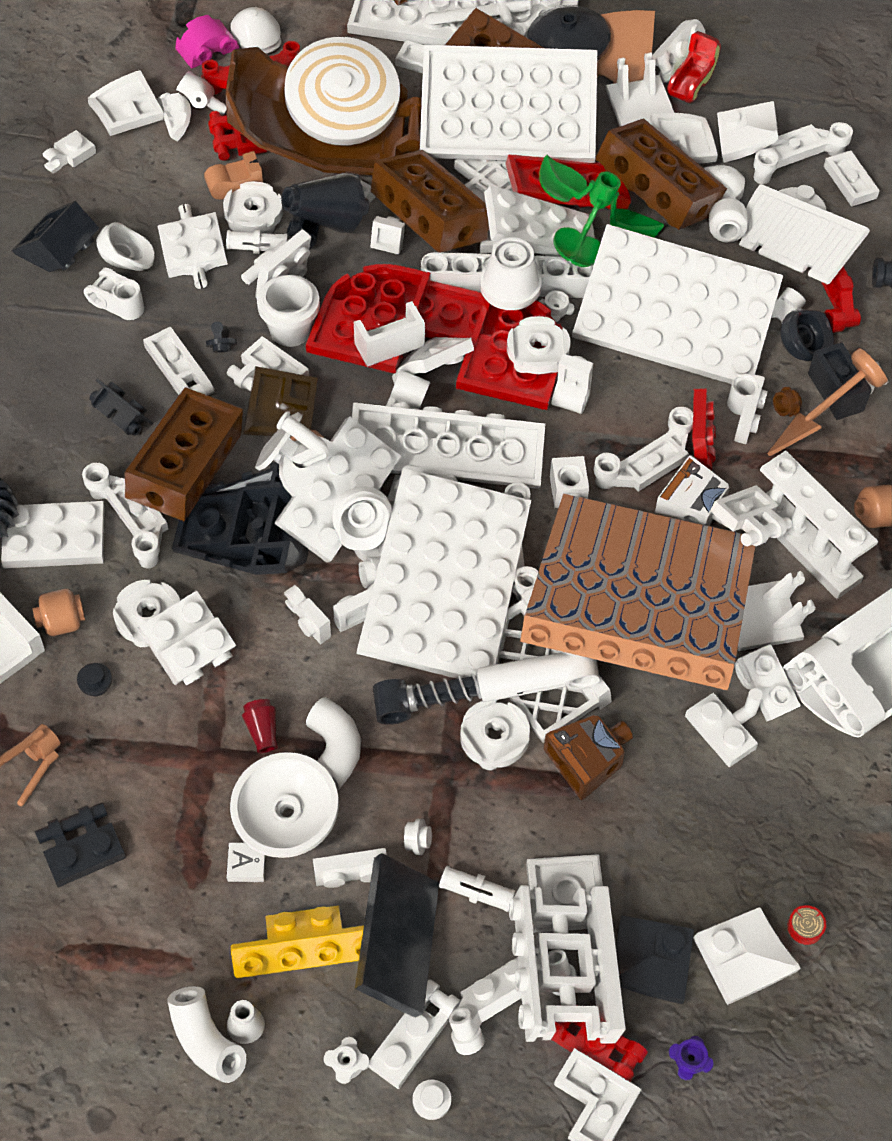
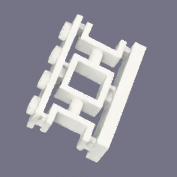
M521 885L515 897L510 899L509 917L510 920H515L516 933L512 937V952L514 956H518L519 968H517L515 974L516 991L522 994V1005L519 1007L518 1021L520 1029H525L526 1042H534L537 1037H543V1040H551L556 1032L555 1022H586L588 1040L600 1038V1043H616L626 1029L608 886H593L590 892H585V889H577L572 897L573 906L543 905L542 888L534 887L533 891H529L528 885ZM586 916L588 934H570L567 922H582ZM532 921H552L553 933H538L534 940ZM548 949L578 950L581 977L550 976ZM594 987L596 1006H576L575 993H590ZM539 992H560L561 1006L546 1005L541 1012Z

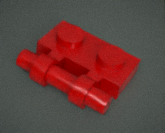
M212 111L209 114V131L214 135L213 149L218 154L220 160L225 161L229 159V151L233 148H237L238 156H243V154L253 151L255 154L267 152V150L256 146L227 122V115L221 116L218 111ZM226 130H233V134L225 135Z
M707 388L694 389L692 431L694 457L709 470H712V463L716 459V450L713 447L714 439L716 438V427L713 425V420H715L714 401H708Z

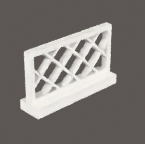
M533 588L521 594L522 600L507 609L496 664H500L501 658L523 660L539 657L526 655L528 643H523L521 654L503 651L506 636L521 638L522 631L509 630L507 628L510 619L519 613L525 616ZM546 648L545 655L560 653V651ZM601 677L599 683L590 688L573 690L567 687L558 688L562 690L560 705L541 703L543 691L537 692L535 702L521 700L519 696L510 697L514 705L524 712L529 725L542 743H544L545 735L548 732L574 723L595 708L599 707L601 710L612 702L610 689ZM567 691L580 692L588 700L578 708L565 706ZM528 708H533V709H534L533 715H532L531 712L528 710ZM539 709L558 712L556 723L543 730L537 722Z

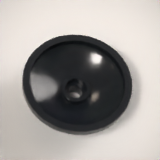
M562 5L540 14L531 23L527 38L545 49L597 50L598 61L605 55L610 46L611 30L607 21L596 11L579 5Z

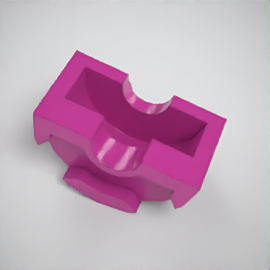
M209 15L200 16L186 24L188 30L181 39L177 37L175 47L191 69L202 65L206 60H210L215 52H221L222 55H225L240 48L237 43L238 41L222 21L212 19Z

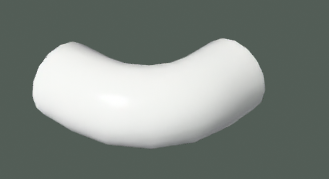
M323 697L312 707L306 719V725L325 739L326 749L317 762L329 772L337 790H339L350 777L360 758L361 737L353 718L338 704L327 697Z
M191 986L171 993L167 998L170 1016L176 1036L184 1051L199 1068L211 1077L225 1083L235 1081L245 1069L246 1053L240 1045L223 1037L216 1028L208 1009L205 990L200 987Z

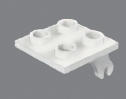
M652 52L646 53L644 56L645 70L643 80L628 83V65H625V58H619L617 61V83L606 85V91L619 126L643 118L650 123V116L653 113H674L660 75L655 76V59L652 60Z
M799 571L795 578L789 573L780 581L748 586L738 651L760 648L769 644L778 645L803 640L804 635L800 625L807 615L814 612L815 606L813 601L809 600L804 607L801 602L792 607L790 596L794 590L805 581L803 572Z

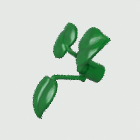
M548 154L544 157L539 171V178L542 188L548 195L559 201L568 202L573 197L581 199L589 193L590 202L594 206L581 233L570 227L560 228L556 231L553 244L557 252L565 260L571 261L572 264L579 267L594 265L601 243L597 239L586 235L599 208H605L610 204V225L653 238L664 227L663 223L626 209H616L619 196L617 191L621 186V181L615 174L601 172L596 181L591 180L587 186L585 178L577 171L556 162Z

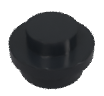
M101 663L87 664L81 668L77 675L79 689L93 697L103 695L112 683L110 670Z

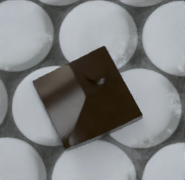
M255 366L243 435L273 436L278 431L277 424L287 411L290 412V416L299 412L302 415L300 423L311 430L318 378Z

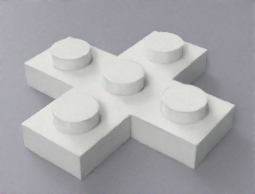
M455 160V170L470 180L465 186L485 203L484 192L490 185L513 191L505 165L506 160Z

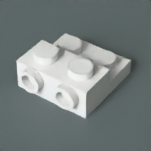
M195 591L138 627V630L174 685L181 681H184L186 686L204 675L201 670L203 667L211 662L217 667L232 657L230 650L236 646L219 618H214L198 591Z

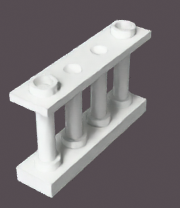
M784 451L763 465L760 471L773 483L772 489L766 494L779 505L776 513L781 518L788 517L792 521V527L777 539L836 599H839L859 585L864 577L851 563L877 545L878 540L787 451ZM784 495H785L796 507H794V506L784 497ZM806 517L818 528V530L806 519ZM829 540L841 551V553L829 542Z

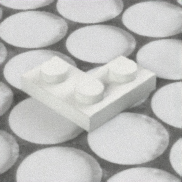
M575 1048L554 1083L556 1087L586 1104L568 1136V1139L571 1141H613L641 1092L639 1087Z

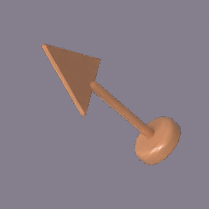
M861 348L854 351L851 359L859 372L807 416L798 413L767 454L772 456L821 429V426L813 420L863 378L874 387H882L886 384L888 379L885 373L872 357Z

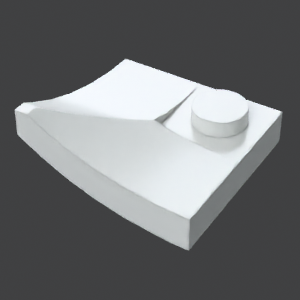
M140 70L110 82L88 97L89 106L98 115L110 136L163 120V110Z
M774 101L717 113L724 163L754 154L779 140Z
M684 113L651 114L650 124L698 164L716 162L717 150L706 118Z
M434 337L426 341L423 347L415 349L399 365L396 374L392 375L394 385L400 370L415 375L416 373H426L443 364L450 365L464 360L463 355L474 351L471 338Z
M760 907L698 932L693 937L727 1005L758 992L801 969L777 937Z

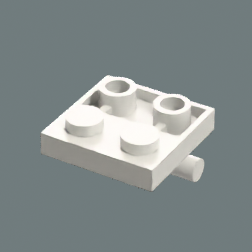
M302 229L290 240H283L274 249L266 250L254 260V265L244 272L241 278L248 285L258 278L256 298L261 287L275 277L283 275L303 277L307 272V260L310 255L311 236Z

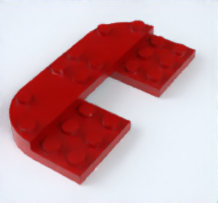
M393 264L364 266L363 272L351 277L347 273L338 279L327 292L306 342L307 353L367 367L355 345L354 321L361 320L366 331L376 329L406 318V303L413 301L425 322V337L431 339L434 337L471 338L474 351L465 354L456 380V389L547 411L558 378V372L546 374L520 373L516 371L514 363L507 354L508 334L512 328L514 330L519 326L521 320L534 316H542L554 320L551 317V310L544 304L536 300L523 309H500L490 304L481 292L430 281L431 273ZM555 321V325L560 327V329L562 330L563 328L561 324H557ZM537 341L532 347L542 349L546 346H542L541 342ZM403 354L368 367L396 374Z

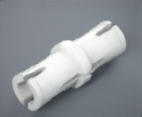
M227 230L226 250H253V254H259L260 251L272 250L283 240H287V234L261 233V230H254V232Z
M450 866L445 867L439 884V888L469 897V902L476 904L477 901L503 909L506 912L509 911L510 899L515 894L514 889L511 890L487 881L484 875L478 874L476 877L450 868ZM462 882L474 886L476 888L493 893V895L462 885Z

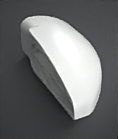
M892 588L821 637L822 639L801 652L783 667L796 697L808 709L834 728L857 738L862 737L892 715Z

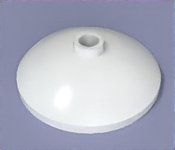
M287 752L266 756L248 767L235 784L230 802L232 822L240 838L253 850L278 858L298 856L319 845L332 830L339 810V797L335 782L324 766L308 756ZM286 809L294 810L293 815L290 817H283L282 813Z

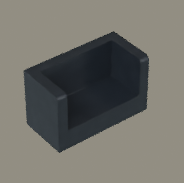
M843 342L814 351L808 375L822 398L826 400L859 371L854 366L848 350ZM865 378L853 386L829 407L835 419L840 420L863 412L872 388Z

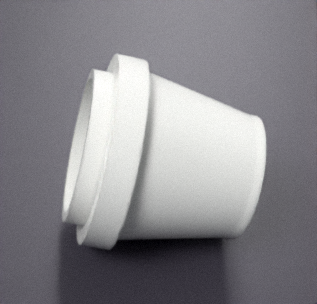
M512 237L497 242L492 249L488 264L481 272L480 290L483 297L497 308L519 310L534 303L541 292L542 278L536 267L534 251L531 245L525 240Z
M295 275L278 276L266 282L258 292L257 307L259 315L266 322L271 337L276 343L282 346L294 347L303 344L309 338L313 320L319 311L320 301L316 287L303 277Z

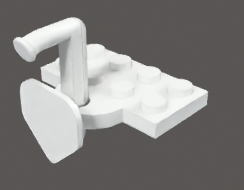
M287 411L277 424L278 431L263 447L255 468L260 471L266 468L273 460L279 464L280 479L292 498L275 521V524L325 562H330L342 546L333 524V509L337 499L345 491L354 487L367 486L379 490L401 456L351 417L344 420L331 441L317 436L301 424L302 415L299 412L290 416V412ZM290 435L293 436V437H294L295 439H297V440H296V441H293L292 439H290V438H289Z

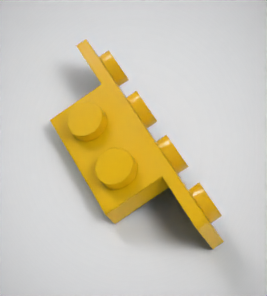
M339 905L317 907L296 912H281L265 916L268 939L231 945L232 963L236 978L359 961L364 925L342 928Z

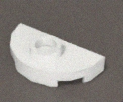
M167 92L157 99L163 110V117L169 135L178 142L189 125L191 106L187 98L181 94H170Z

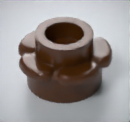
M783 387L780 392L774 395L773 405L775 411L780 416H796L802 406L800 394L796 390H792L791 387Z

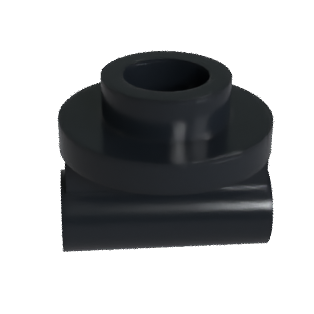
M216 321L212 323L211 331L214 333V339L207 340L206 347L213 348L214 353L232 351L231 346L237 345V339L228 338L229 328L221 322Z

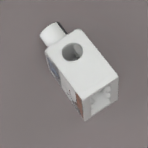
M689 455L659 495L655 514L705 526H710L713 520L722 524L720 519L710 510L716 500L728 496L730 487L728 483Z

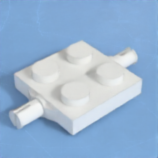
M182 204L178 208L181 220L158 225L165 265L169 278L180 275H193L195 287L201 289L200 279L203 288L207 286L205 272L228 264L216 212L193 217L191 206L185 204V213Z

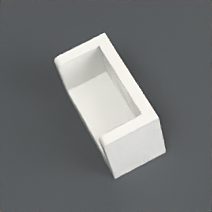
M413 301L406 303V318L376 329L366 331L361 320L354 321L355 345L368 367L423 347L425 344V322Z

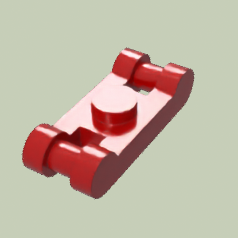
M555 1022L556 1032L551 1038L552 1041L571 1053L575 1048L629 1082L634 1077L633 1070L637 1063H642L648 1054L646 1048L641 1044L628 1040L622 1035L616 1043H600V1038L588 1040L586 1022H572L581 1028L576 1037L567 1031L571 1022ZM614 1050L624 1055L620 1062L610 1059Z

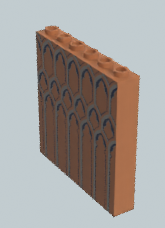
M563 494L526 609L520 642L728 690L737 655L755 546H744L741 542V533Z

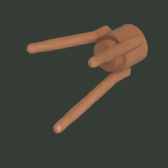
M43 724L36 728L22 742L0 756V767L23 751L34 761H38L40 758L43 759L40 767L17 802L19 806L25 804L50 764L59 757L54 750L60 746V741L54 732Z

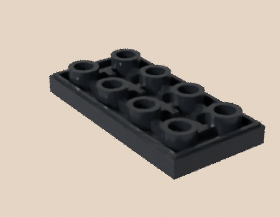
M381 853L374 857L355 989L416 1018L424 1014L439 882Z

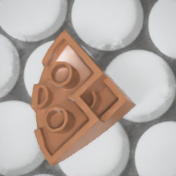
M633 10L601 14L609 24L611 42L605 55L597 61V78L603 75L612 80L613 84L617 83V61L619 58H625V65H628V83L643 80L645 70L644 56L646 53L652 52L655 11Z

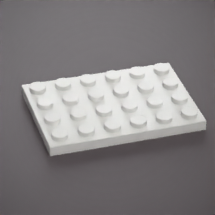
M424 45L420 150H424L432 158L506 160L508 154L545 157L548 154L552 159L595 163L597 50Z
M607 224L572 337L732 384L736 376L740 374L753 375L756 372L783 275Z
M403 468L356 654L456 679L458 675L461 678L471 677L472 673L476 676L477 668L495 665L531 500Z

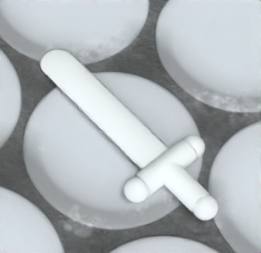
M496 0V4L430 13L425 17V20L433 25L466 20L471 12L477 8L489 16L500 15L502 23L510 25L513 21L511 13L531 10L533 8V1L517 0L508 2L507 0Z

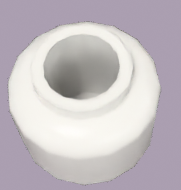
M724 198L717 201L709 212V230L713 237L718 241L728 243L737 241L745 235L748 224L747 210L744 204L733 198Z

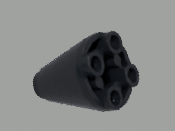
M339 173L292 184L283 190L281 196V204L285 211L340 233H352L358 227L362 216L367 215L369 212V200L365 198L360 177L356 173Z

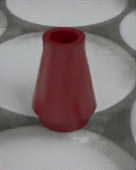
M258 699L246 703L243 706L244 713L242 718L256 745L257 753L262 754L276 750L278 748L276 742V708L271 705L269 699Z

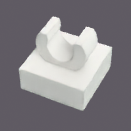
M376 216L373 221L370 247L399 255L403 245L405 223L391 216L387 218Z

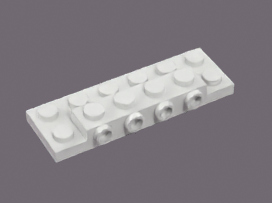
M353 403L352 418L401 456L390 473L401 474L402 469L405 468L429 475H455L456 479L461 481L498 485L522 483L528 488L539 489L541 486L545 434L544 423L508 420L501 414H488L486 417L474 416L473 412L467 410H457L455 414L445 413L438 407H424L423 410L410 409V405L403 403H394L391 407Z

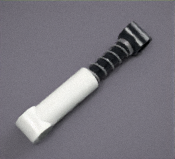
M560 651V653L477 668L476 676L473 673L471 677L461 678L458 675L455 680L447 681L444 678L443 682L433 684L430 681L428 685L419 686L418 683L416 686L407 685L404 680L387 679L373 686L377 722L381 724L393 725L409 720L412 712L418 711L423 706L429 709L431 705L440 704L444 706L445 702L450 701L457 704L461 699L467 698V700L471 701L473 697L477 696L479 699L482 698L483 702H489L563 687L573 690L586 689L599 683L600 676L596 659Z

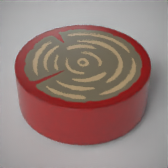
M799 906L793 910L788 919V932L798 943L804 945L814 944L821 939L826 930L825 917L820 910L813 906Z

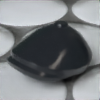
M795 309L789 312L783 319L780 330L782 345L791 356L799 360L812 361L814 351L834 344L830 322L825 314L820 311Z

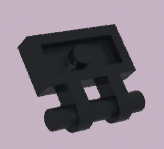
M103 802L90 808L88 805L77 809L78 813L60 821L57 818L47 822L48 826L35 831L39 844L52 839L56 843L55 847L43 851L58 888L126 858L112 823L99 828L96 826V820L108 816ZM82 826L85 827L87 833L69 841L66 840L64 834Z

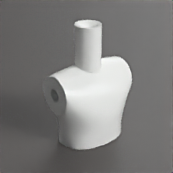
M190 71L185 74L176 90L183 93L194 107L203 108L208 106L212 110L220 112V115L223 116L227 111L226 105L214 97V88L205 79Z

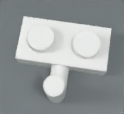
M757 688L751 689L745 705L733 714L714 693L686 711L685 717L728 767H731L757 748L758 743L742 724L756 715L763 693Z

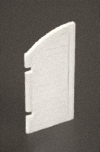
M760 184L747 205L748 228L745 235L741 237L739 245L751 251H755L760 245L762 246L759 250L760 255L801 273H804L809 266L811 270L808 272V276L830 284L870 230L865 226Z

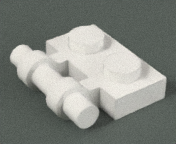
M263 336L241 355L242 363L246 365L245 367L240 369L232 365L227 371V375L234 379L235 385L251 391L255 366L309 376L307 367Z
M757 485L716 500L710 510L720 519L723 525L730 528L733 532L741 528L746 532L741 535V542L744 546L761 545L766 543L769 537L778 538L783 536L792 527L791 519L788 517L781 518L776 513L779 505Z

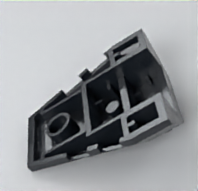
M277 462L271 463L270 469L253 474L252 471L243 473L242 479L228 484L221 481L207 486L186 520L178 521L171 548L175 553L255 575L288 573L306 563L309 552L307 547L275 524V521L292 498L282 484L279 476V464Z

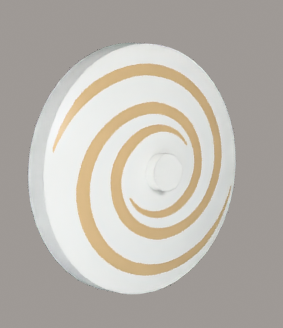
M331 37L314 42L299 52L291 62L286 73L285 102L292 119L305 133L325 143L353 145L374 138L391 123L399 104L400 84L393 64L375 46L356 38Z

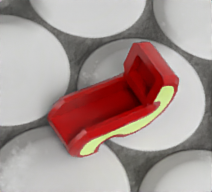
M696 31L691 35L688 49L689 54L671 76L667 87L668 95L689 104L697 99L700 88L708 83L717 65L721 44L717 38L700 31Z

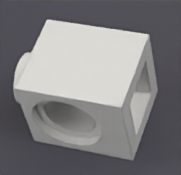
M584 456L552 458L550 482L554 508H559L563 494L588 499L589 484Z

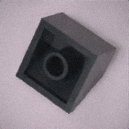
M76 201L49 211L11 251L18 257L48 272L60 268L64 271L76 261L74 255L79 250L83 251L93 243L94 238L92 236L99 227Z

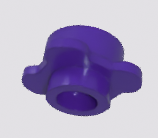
M692 1036L680 1045L673 1044L669 1049L670 1058L675 1060L679 1068L678 1076L683 1080H691L694 1074L701 1071L708 1073L713 1068V1060L708 1057L704 1041L698 1036ZM693 1055L695 1060L689 1061L687 1057Z

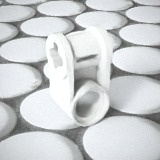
M103 268L99 272L100 277L94 284L88 285L84 289L85 297L94 306L103 308L125 320L137 319L144 312V303L138 283L117 274L112 269Z

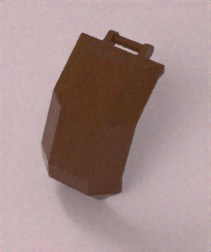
M258 46L232 51L226 87L227 122L256 146L324 173H356L360 175H373L374 163L377 160L420 150L422 99L419 97L408 99V90L402 84H400V97L396 114L385 130L374 138L359 144L334 145L311 137L292 119L285 102V78L288 66L273 61ZM409 116L408 134L403 136L405 117Z

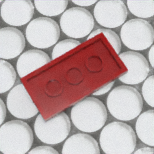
M508 154L505 165L513 192L556 205L567 204L580 207H594L590 202L589 193L581 199L573 197L568 202L559 201L548 195L542 188L539 178V171L544 157ZM553 159L581 174L585 178L587 186L591 180L596 181L601 172H607L600 162L583 163ZM621 181V186L617 191L619 196L616 208L628 209L631 198L628 189ZM611 204L605 208L611 209Z

